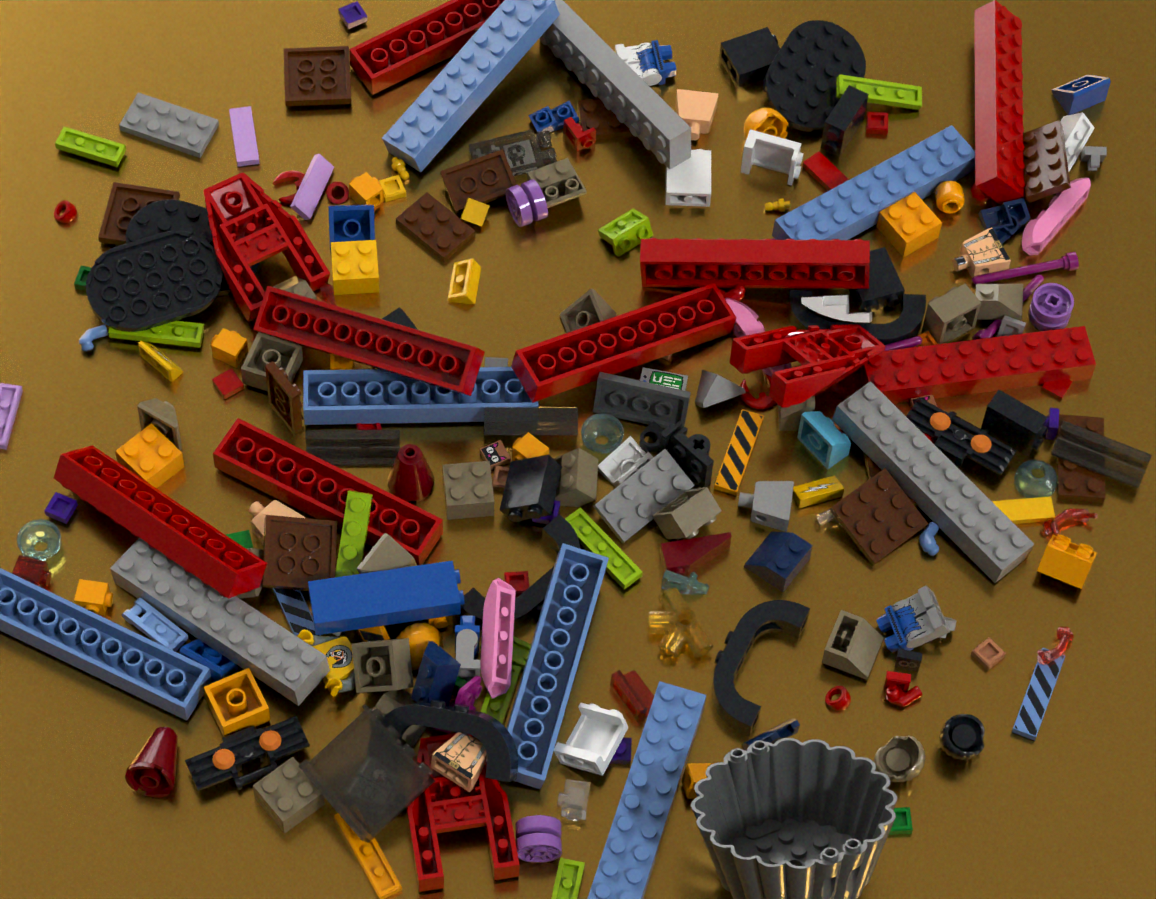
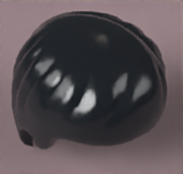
M954 715L944 723L940 731L939 741L941 748L947 756L959 761L974 758L984 749L983 737L985 729L982 722L973 715Z

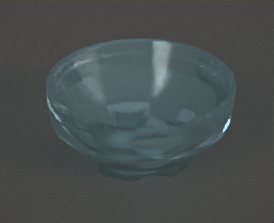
M604 413L595 414L587 418L582 425V441L593 452L601 454L610 453L620 446L623 440V426L612 415ZM599 435H604L609 441L606 444H598L595 438Z
M1028 460L1017 469L1014 482L1017 490L1027 498L1049 497L1056 489L1057 474L1053 467L1044 461ZM1033 469H1040L1044 472L1045 476L1043 478H1036L1032 475L1031 471Z
M33 520L20 529L17 536V545L20 552L26 558L44 561L53 557L60 549L61 533L59 528L48 520ZM44 541L48 544V547L44 551H36L34 549L35 544Z

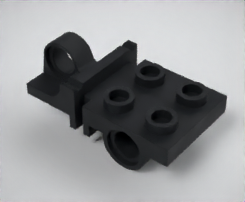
M655 421L650 423L640 435L639 444L641 449L649 453L657 451L658 454L666 449L680 468L688 475L692 483L699 485L701 488L708 487L711 484L714 460L709 457V439L702 434H695L688 438L686 436L688 429L686 427L682 428L680 421L676 425L670 424L666 429H663ZM649 436L655 443H647L644 438Z

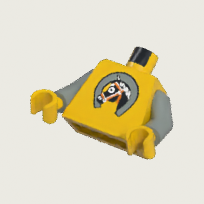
M305 629L297 635V637L327 656L330 671L322 680L325 684L324 688L329 690L331 696L335 697L338 692L351 691L356 687L352 645L347 637L312 635L310 631Z

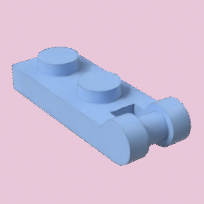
M140 597L134 602V606L130 610L127 609L122 614V617L129 624H133L154 642L175 652L188 640V634ZM141 612L145 613L141 618L138 617Z

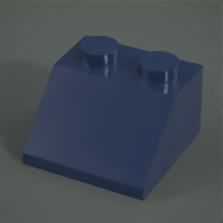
M771 531L744 564V567L781 592H784L809 561L813 545L794 533Z
M429 641L423 654L411 698L415 702L431 703V700H441L446 702L445 706H449L461 664L434 641Z

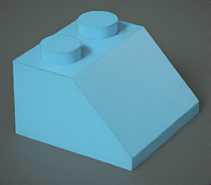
M821 411L804 412L801 414L797 438L827 470L849 455L851 442L845 433H841L829 417H825Z

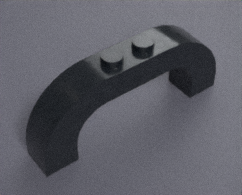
M789 290L787 302L788 317L791 325L797 328L796 330H808L810 325H817L820 329H830L831 325L859 324L884 345L915 337L922 326L926 309V295L903 294L900 316L895 321L886 324L827 321L821 318L815 311L803 305L801 298L812 297V291Z
M560 514L542 529V540L556 555H558L563 543L580 548L575 530ZM554 566L515 599L514 630L526 625L537 615L540 616ZM473 587L464 595L465 604L461 605V614L458 616H475V626H480V630H482L485 597Z
M786 600L767 601L747 611L738 622L734 632L729 631L724 642L727 646L724 651L720 650L714 662L717 666L712 683V700L719 716L734 730L750 737L760 716L761 706L744 699L739 695L734 686V680L753 642L759 635L767 631H781L799 638L808 620L810 608Z
M431 700V703L416 702L401 706L387 713L377 723L370 737L367 756L393 760L399 758L402 736L412 725L470 734L476 737L485 747L487 753L485 778L505 782L517 779L518 753L509 731L494 717L483 712L469 710L468 705L454 704V707L445 706V701Z

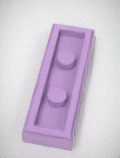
M251 106L229 109L237 167L260 164Z
M320 154L314 155L290 206L305 220L311 219L334 169V166Z
M0 383V449H7L23 392L22 386Z

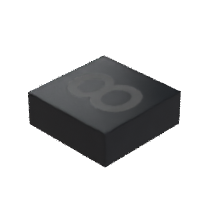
M898 649L894 668L918 672L922 661V653Z

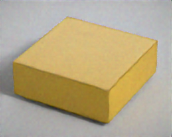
M399 175L379 180L383 188L385 202L406 197V190Z
M468 198L460 219L482 227L490 206Z

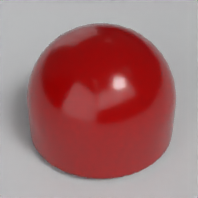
M335 181L327 187L326 195L332 203L341 204L347 200L349 189L344 183ZM338 187L343 190L344 195L341 199L333 198L331 194L333 188Z
M975 183L971 186L970 195L974 200L985 202L990 199L988 195L975 187Z
M67 200L61 201L54 210L55 220L61 223H70L77 217L75 205ZM66 209L65 212L60 216V212Z
M835 686L826 694L825 702L833 710L842 711L850 705L851 696L844 686ZM841 694L838 699L831 700L833 695Z

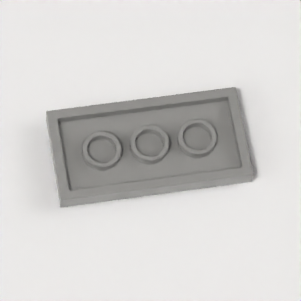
M139 92L119 124L120 131L201 158L219 126L218 119Z
M664 449L593 507L620 542L624 543L654 519L652 516L686 490L691 489L694 484L669 452Z

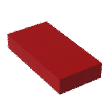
M820 151L809 157L802 164V167L827 191L849 180Z

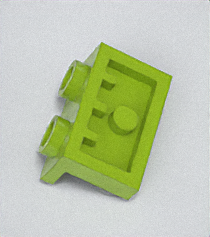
M634 208L598 229L599 236L612 244L614 253L618 257L641 244V239H649L653 236L649 218Z

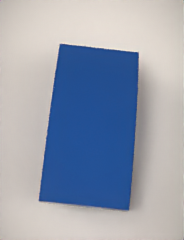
M570 100L551 110L549 106H546L529 115L538 134L562 129L564 127V120L572 117L576 123L580 121Z

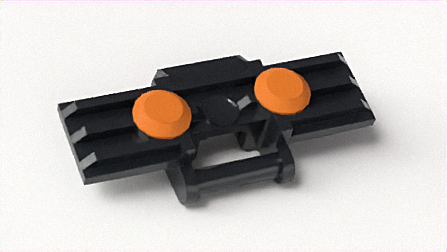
M920 397L906 416L922 433L936 440L934 445L940 451L943 449L954 455V465L961 469L964 460L969 458L1001 476L1017 451L988 435L989 430L980 429L958 417L956 412L950 411L947 413Z
M294 716L264 729L262 727L256 729L255 725L223 737L219 747L189 758L185 762L198 791L231 778L236 789L241 790L243 789L242 786L264 778L278 768L275 760L305 749L310 744L297 716ZM259 758L260 762L268 761L269 763L267 766L238 777V773L242 770L241 765L248 761Z

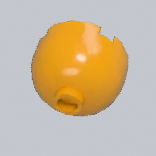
M759 108L753 111L745 120L744 137L747 139L751 129L786 139L788 122L777 110Z

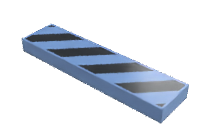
M272 588L292 634L297 636L305 629L310 631L312 635H316L313 617L301 591Z
M1042 648L1012 729L1013 733L1035 741L1065 655Z

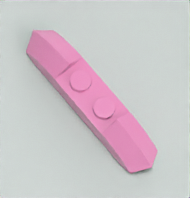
M1079 178L1070 181L1071 188L1056 193L1057 196L1053 197L1049 208L1046 211L1042 210L1037 219L1028 222L1022 236L1023 251L1029 255H1038L1087 199L1091 187L1089 178Z
M726 299V302L737 317L732 328L737 338L765 332L763 324L760 321L757 322L759 316L751 308L737 300ZM791 363L761 370L764 374L770 375L772 379L773 372L789 369L792 366Z
M500 578L492 581L483 608L480 665L482 678L491 698L505 694L511 686L516 591L510 584Z

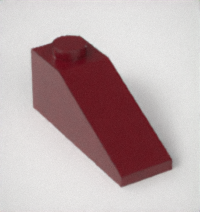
M731 532L661 543L659 555L665 580H679L689 576L730 548Z

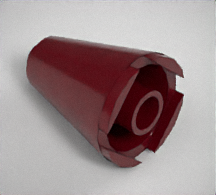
M407 444L400 448L387 478L390 493L407 502H420L430 495L434 487L433 472L421 449L413 444Z
M169 727L156 728L127 768L125 774L126 782L136 792L139 788L146 791L145 796L160 798L168 796L171 790H173L175 786L178 736L173 729Z

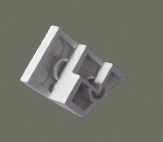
M849 295L801 298L803 305L830 318L849 322H872V312L849 313Z
M629 436L598 465V471L611 484L617 487L654 457L649 452L646 453L642 450L637 442Z

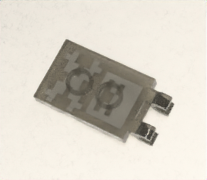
M533 129L468 144L472 160L503 149L513 176L526 174L543 167V164L549 165L557 162L554 148L545 151L541 150V147L548 148L552 146L549 131L534 134Z

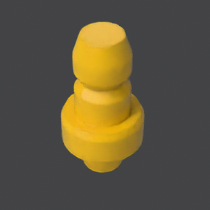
M394 157L391 160L393 162L391 165L393 170L397 171L403 180L409 179L410 176L404 167L405 162L403 159Z
M784 198L778 199V201L773 203H765L766 211L779 210L780 212H785V208H790V201L784 202Z

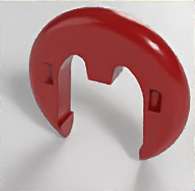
M295 170L285 171L279 174L272 184L277 185L295 180V187L298 190L305 174ZM296 193L281 197L279 201L285 204H292Z
M764 374L765 380H767L770 389L772 380L771 376ZM744 379L741 382L740 386L745 389L746 393L740 395L746 405L755 409H767L776 404L774 400L766 396L765 392L759 393L758 399L754 398L747 387L746 380Z

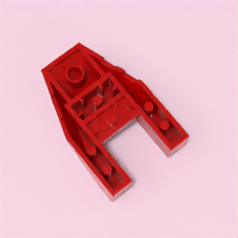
M244 172L203 190L216 257L236 303L248 322L257 318L265 295L264 289L250 268L254 264L282 252L296 276L306 280L312 291L328 284L330 272L298 219L286 212L278 201L272 200L265 194L264 189Z
M859 324L831 325L830 329H820L817 325H810L808 330H796L795 326H788L734 338L729 363L742 374H748L753 371L798 361L801 366L776 371L772 374L769 397L782 408H788L805 402L843 380L883 352L886 346Z
M457 733L426 737L420 740L411 796L407 809L419 892L444 888V874L437 833L485 826L494 880L519 877L520 864L507 794L503 791L497 780L485 778L487 763L471 792H468L431 768L432 754Z

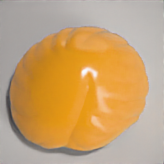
M418 622L409 625L397 637V639L409 638L412 671L419 669L429 641H434L442 649L444 647L441 633L437 628L428 623Z

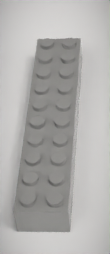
M555 0L560 15L539 38L542 44L547 45L552 50L554 56L560 58L569 71L572 70L577 75L579 81L582 84L585 83L590 88L595 97L598 96L604 106L611 110L617 119L629 128L632 135L637 136L643 142L645 148L651 150L656 155L660 163H664L669 169H672L691 158V127L563 0Z
M871 381L837 406L832 420L881 470L886 468L904 493L910 499H913L916 502L915 504L994 583L1028 557L1034 543Z
M138 538L110 568L115 584L136 598H142L166 618L244 670L249 668L253 676L298 706L330 671L326 655L238 597L234 596L228 599L221 596L217 590L202 583L201 579L192 573L186 572L182 566L167 559L163 553L150 547L141 538Z

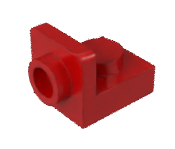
M572 117L564 120L563 134L576 151L584 148L587 149L596 142V130L594 127L583 131L582 126L576 123Z

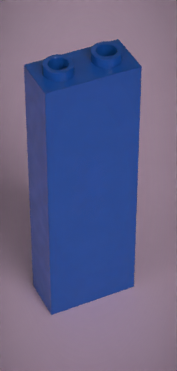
M453 561L308 581L315 634L323 635L461 614V605L465 604L463 590H458L457 584L461 583L459 569L454 570Z

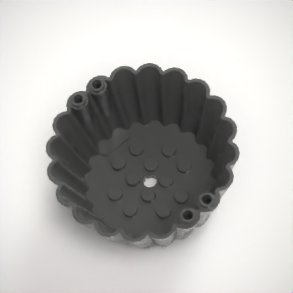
M782 738L774 744L758 740L753 742L747 748V751L740 748L733 749L725 755L724 762L708 766L706 769L707 778L699 780L694 786L697 797L692 801L691 807L697 819L698 829L722 886L725 890L731 892L733 899H857L861 896L864 886L871 879L896 818L894 807L898 797L896 793L889 790L890 778L882 772L875 771L876 764L873 760L865 757H855L854 751L845 746L830 747L828 743L819 739L807 740L802 743L794 738Z

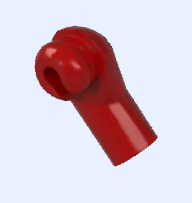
M735 285L734 289L728 292L719 289L725 300L731 298L741 301L746 292L742 285Z
M890 686L885 692L886 699L890 703L902 707L911 704L923 696L918 686L911 688L907 692L900 691L895 686Z

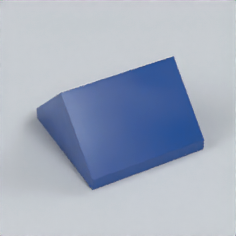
M1087 74L1052 89V94L1068 115H1072L1105 101L1111 81L1108 77Z
M374 205L328 206L330 251L331 242L375 240Z
M199 639L182 646L180 649L181 655L210 668L211 683L235 674L240 667Z

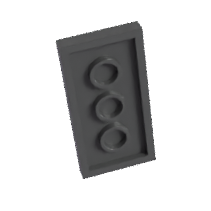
M600 372L597 380L593 412L647 425L655 421L665 429L670 424L676 425L680 421L682 428H684L691 392Z

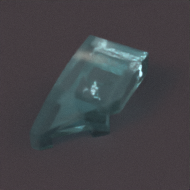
M666 570L662 578L661 589L681 594L699 595L707 594L709 585L698 582L696 580L698 575L695 572H691L688 578Z

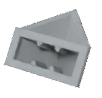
M702 370L695 402L697 406L705 408L746 392L743 387L722 376Z

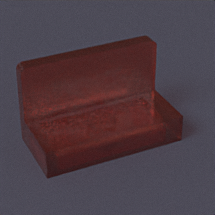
M620 670L613 673L610 686L636 722L646 718L654 699V695L635 670L625 675Z

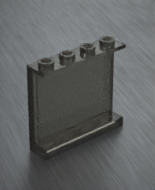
M364 705L365 711L311 761L305 759L299 765V768L362 841L369 843L432 785L435 780L430 776L433 771L423 761L419 763L414 757L417 754L408 743L403 745L398 739L401 736L400 733L392 725L387 726L383 722L385 716L375 706L371 708Z

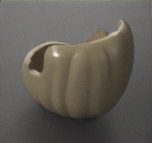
M910 735L891 738L875 754L874 763L876 764V770L886 774L891 782L912 780L919 775L925 764V751L922 744Z

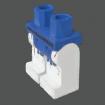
M658 40L630 47H624V44L615 45V53L649 86L665 84V78L676 76L675 62H663V60L672 59L671 45L659 46Z

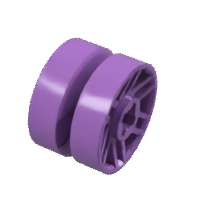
M534 179L523 182L521 187L515 185L506 189L505 194L508 208L519 227L531 224L533 220L539 221L548 217V208L544 194Z
M1046 283L1039 286L1033 294L1028 311L1031 324L1040 331L1064 329L1069 322L1074 306L1072 293L1066 287L1057 283Z
M534 815L521 818L516 822V848L519 859L527 862H549L558 859L562 855L560 820L551 816Z

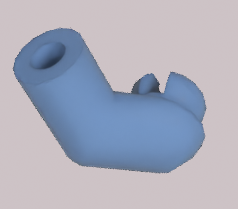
M106 325L86 330L79 339V344H81L83 351L93 349L92 341L94 339L108 336Z
M929 522L919 537L922 549L930 556H934L939 552V546L934 539L939 526L934 522Z

